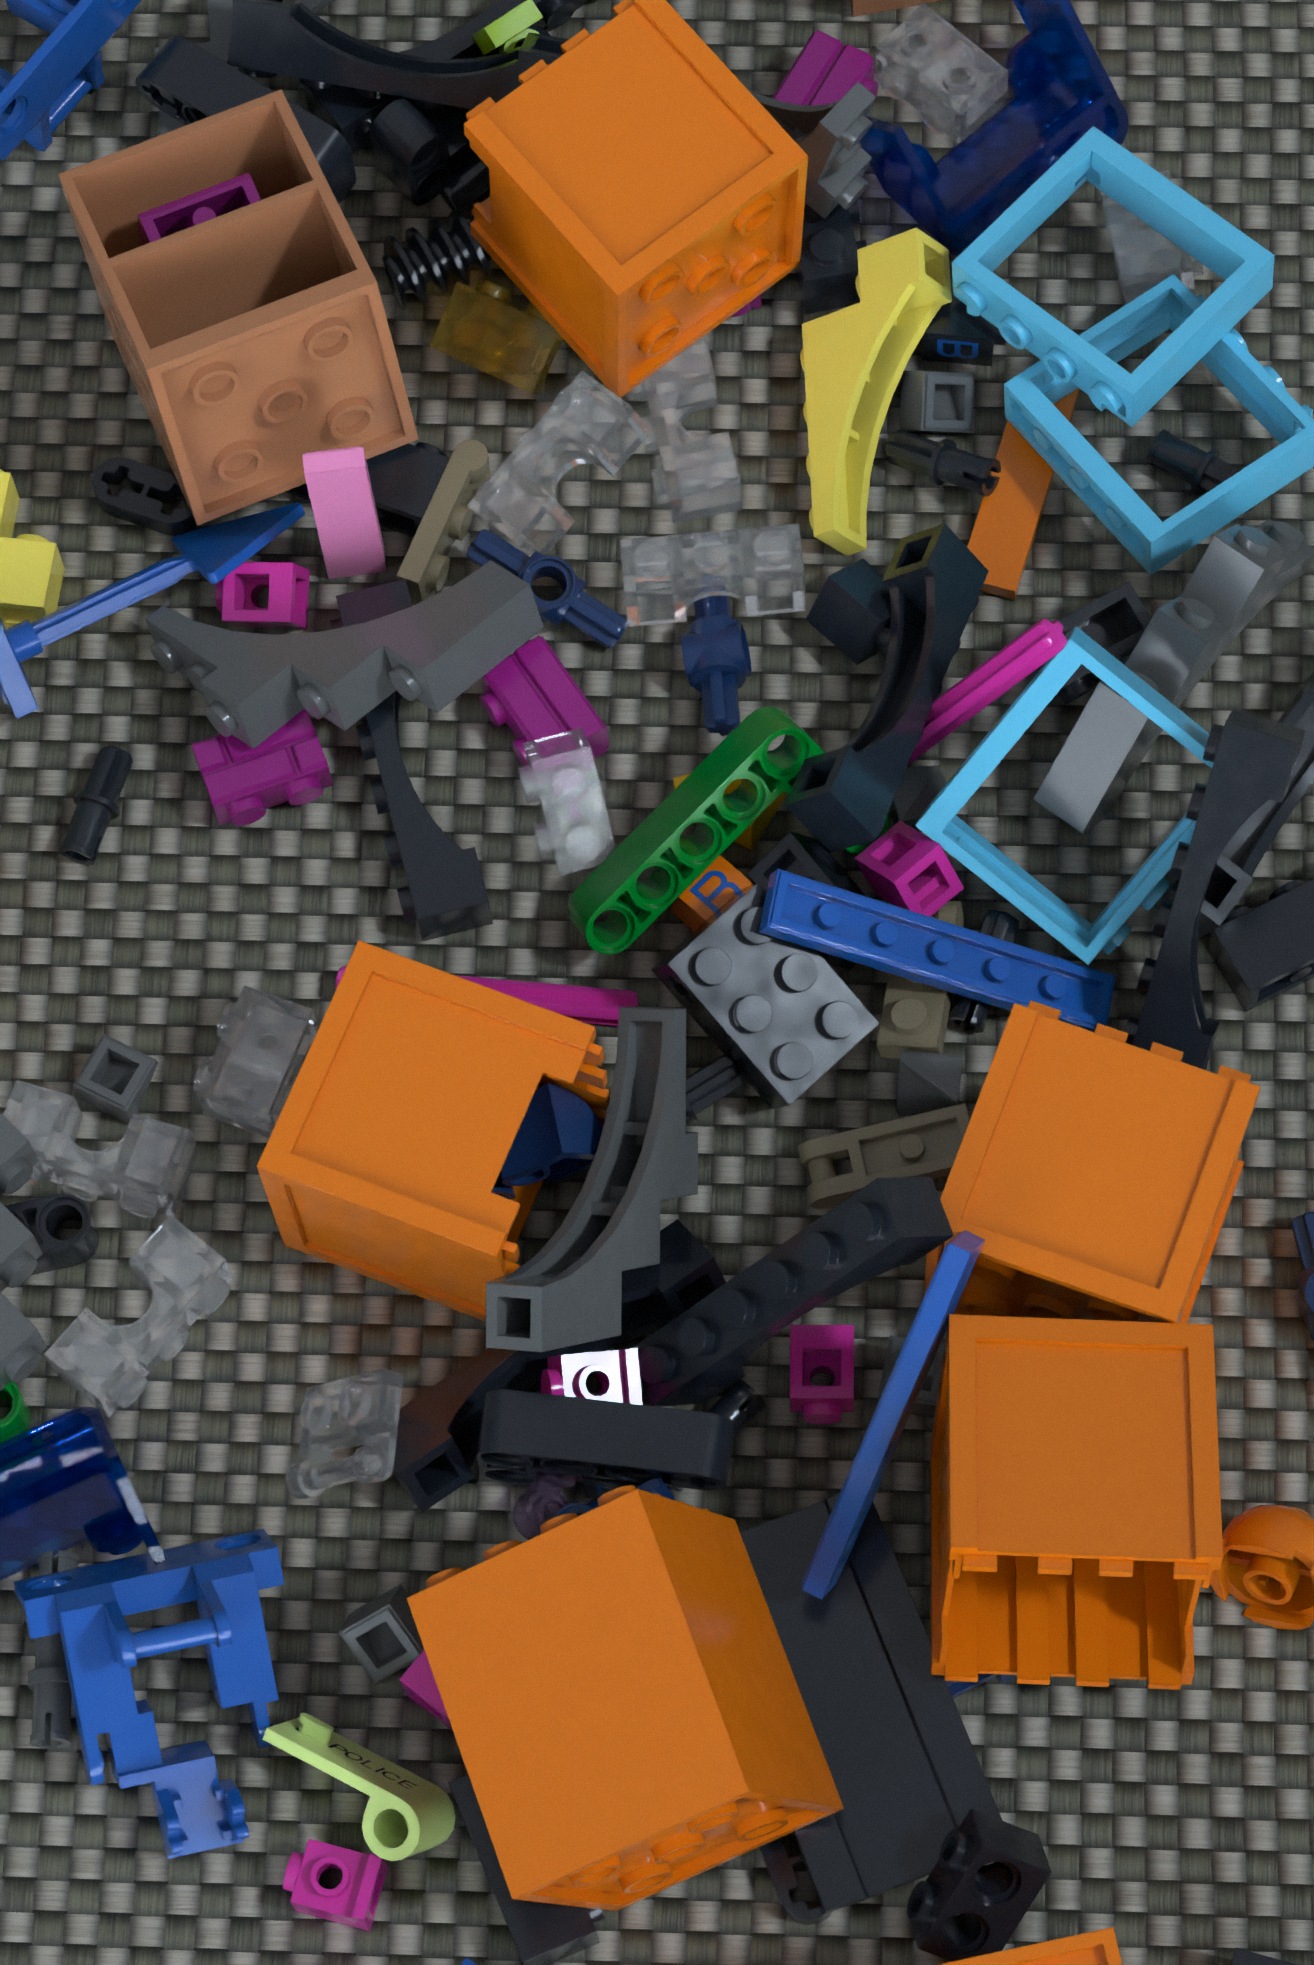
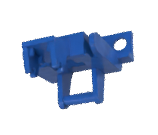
M6 0L10 13L51 35L15 76L0 68V159L5 160L23 140L39 151H46L53 142L51 137L53 132L89 90L97 91L104 83L101 50L126 22L130 13L141 0Z
M258 1529L14 1581L15 1594L25 1611L30 1639L57 1633L61 1635L82 1755L89 1784L93 1786L104 1783V1761L101 1749L98 1746L97 1735L105 1733L112 1774L120 1789L146 1783L151 1784L168 1859L244 1842V1838L249 1837V1830L244 1819V1803L232 1778L219 1781L215 1756L205 1740L160 1750L153 1711L146 1699L136 1701L130 1667L137 1666L136 1659L205 1644L214 1698L222 1709L247 1704L257 1747L260 1749L272 1746V1744L262 1740L266 1728L270 1727L266 1703L279 1699L258 1590L285 1584L278 1547L266 1531ZM197 1600L200 1619L131 1633L124 1618L126 1615Z

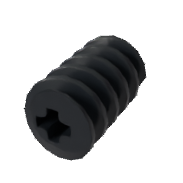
M474 204L470 206V223L474 220V215L472 214ZM453 211L448 215V232L436 219L429 220L427 222L426 240L414 227L408 228L405 231V248L392 235L384 238L382 262L388 282L401 310L406 309L407 290L411 289L422 303L428 301L427 283L431 281L434 282L443 294L449 293V275L455 273L465 286L470 285V267L476 265L486 278L492 276V257L470 234V223L458 211Z

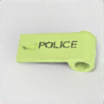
M300 1713L298 1718L266 1728L262 1740L370 1796L363 1815L362 1831L368 1847L378 1857L389 1861L403 1860L439 1846L449 1838L454 1830L456 1818L454 1805L446 1792L437 1785L333 1731L334 1728L329 1724L307 1713Z

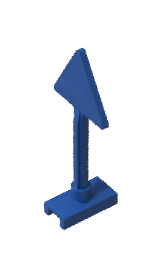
M297 502L176 535L171 540L176 551L181 556L164 559L32 623L25 620L6 630L0 618V697L5 706L9 704L16 719L37 710L38 706L21 664L22 662L42 653V647L176 584L190 572L198 571L211 584L218 583L303 517L305 512L301 503Z

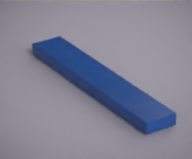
M777 869L770 874L759 928L760 933L1012 1011L1014 1003L1028 1007L1030 1000L1061 1010L1060 1021L1095 1032L1098 1023L1105 1026L1108 1024L1115 975L781 869Z
M966 1230L962 1233L959 1232L945 1246L801 1582L803 1591L821 1600L838 1583L947 1330L949 1314H954L985 1242V1239Z

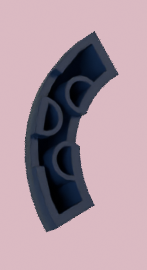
M547 1083L537 1089L492 1193L507 1199L516 1198L514 1186L534 1184L545 1178L548 1179L549 1184L555 1185L589 1170L603 1130L601 1121L589 1105L567 1088Z

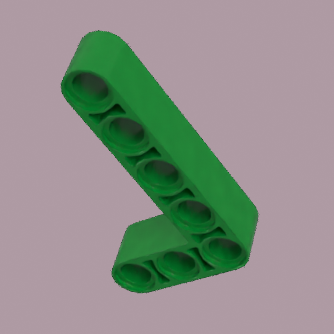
M770 706L756 709L577 887L571 895L567 907L568 916L590 947L600 954L612 955L622 952L783 791L788 795L790 794L805 759L826 752L786 712L777 707ZM785 734L780 746L774 750L767 751L772 740ZM741 779V783L736 790L724 795L726 787L731 782ZM887 815L885 817L884 829L878 835L876 840L888 831L889 823ZM698 822V826L692 834L680 838L681 833L686 827ZM876 840L865 845H855L845 849L851 853L860 854ZM655 866L654 871L648 878L637 882V878L642 871ZM612 910L608 919L600 924L593 925L595 919L601 913Z

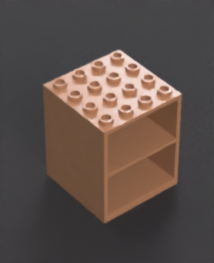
M282 89L58 174L110 332L197 526L306 484L302 454L307 452L361 446L364 447L367 460L419 439L377 281ZM249 173L261 198L260 201L148 244H142L139 233L138 214Z

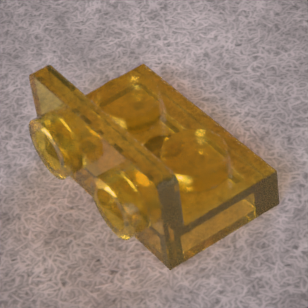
M479 278L476 287L457 282L430 347L531 394L538 395L561 341H566L531 301L527 310L510 303L508 299L512 291L483 278Z

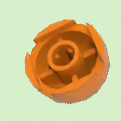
M1259 1505L1245 1510L1234 1517L1222 1532L1223 1560L1220 1570H1213L1210 1581L1213 1590L1225 1603L1230 1593L1236 1600L1250 1605L1244 1609L1242 1615L1254 1622L1277 1629L1302 1630L1311 1627L1314 1620V1518L1302 1509L1284 1505Z

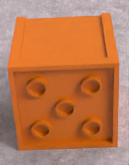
M666 0L621 1L613 7V13L616 17L591 35L585 28L561 45V50L565 54L549 65L543 59L538 61L518 76V80L522 85L497 103L491 97L487 98L466 113L468 121L464 123V135L470 141V148L489 168L490 197L481 203L477 202L472 209L474 220L470 223V234L618 400L800 265L808 155Z
M358 940L257 1164V1169L284 1246L486 1322V1282L513 1273L521 1267L515 1264L520 1256L517 1241L544 1181L543 1179L530 1185L514 1186L516 1196L514 1199H507L492 1193L535 1091L547 1083L569 1089L589 1105L601 1121L602 1126H604L607 1107L610 1102V1093L605 1088L608 1082L607 1072L598 1068V1065L601 1066L603 1063L604 1051L602 1046L594 1044L597 1036L596 1028Z
M1030 1000L1028 1007L1014 1003L940 1198L954 1236L926 1254L924 1295L946 1244L959 1232L962 1233L966 1230L985 1239V1242L954 1311L956 1315L1187 1324L1243 1170L1244 1161L1238 1160L1241 1150L1240 1146L1261 1087L1249 1083L1252 1075L1220 1065L1218 1074L1183 1063L1181 1060L1184 1052L1155 1042L1152 1043L1150 1051L1127 1044L1128 1033L1099 1023L1096 1026L1095 1032L1060 1021L1061 1010L1032 1000Z
M949 1314L930 1442L931 1675H945V1681L978 1682V1674L1017 1675V1684L1050 1685V1676L1076 1677V1686L1109 1687V1679L1148 1680V1689L1181 1690L1182 1685H1192L1195 1673L1193 1616L1202 1583V1588H1209L1213 1570H1220L1223 1560L1213 1325Z

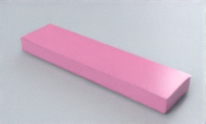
M358 446L302 454L305 480L328 579L387 572L385 550L364 447Z

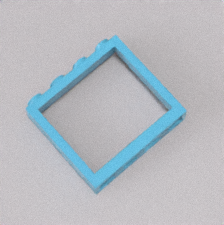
M1093 126L952 262L953 296L967 305L968 314L972 316L981 315L996 326L1002 337L1010 345L1020 350L1025 348L1042 360L1047 370L1056 379L1064 383L1070 381L1088 394L1092 403L1101 412L1107 408L1133 427L1273 288L1275 255ZM1086 181L1225 280L1132 373H1129L993 273L1018 246Z
M1172 274L1079 336L1117 363L1168 329L1174 332L1206 299L1202 294L1196 297ZM1234 328L1200 360L1280 445L1163 522L1053 405L1076 390L1077 386L1070 381L1064 383L1056 379L1047 370L1042 360L1004 383L1005 418L1150 575L1314 467L1313 409L1305 404L1300 406L1286 391L1279 374L1268 365L1263 367L1249 353L1246 342Z
M1076 626L1066 638L1067 644L1065 648L1044 664L924 809L915 826L933 841L939 843L944 850L1089 965L1101 950L1109 956L1116 946H1120L1132 929L1125 921L1139 905L1147 911L1150 910L1167 890L1171 882L1164 876L1171 869L1179 842L1191 843L1196 821L1186 819L1185 814L1091 924L956 816V814L1081 664L1211 769L1213 762L1203 760L1209 733Z

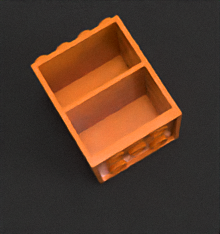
M633 1485L619 1487L603 1494L597 1499L599 1507L580 1516L576 1513H567L544 1522L540 1526L541 1534L523 1543H520L518 1540H512L489 1548L482 1554L484 1561L471 1568L463 1570L461 1567H456L436 1573L425 1581L426 1589L406 1598L511 1898L514 1900L619 1911L844 1809L735 1519L710 1512L708 1509L685 1504L683 1501H675L660 1496L658 1493L653 1494L636 1489Z

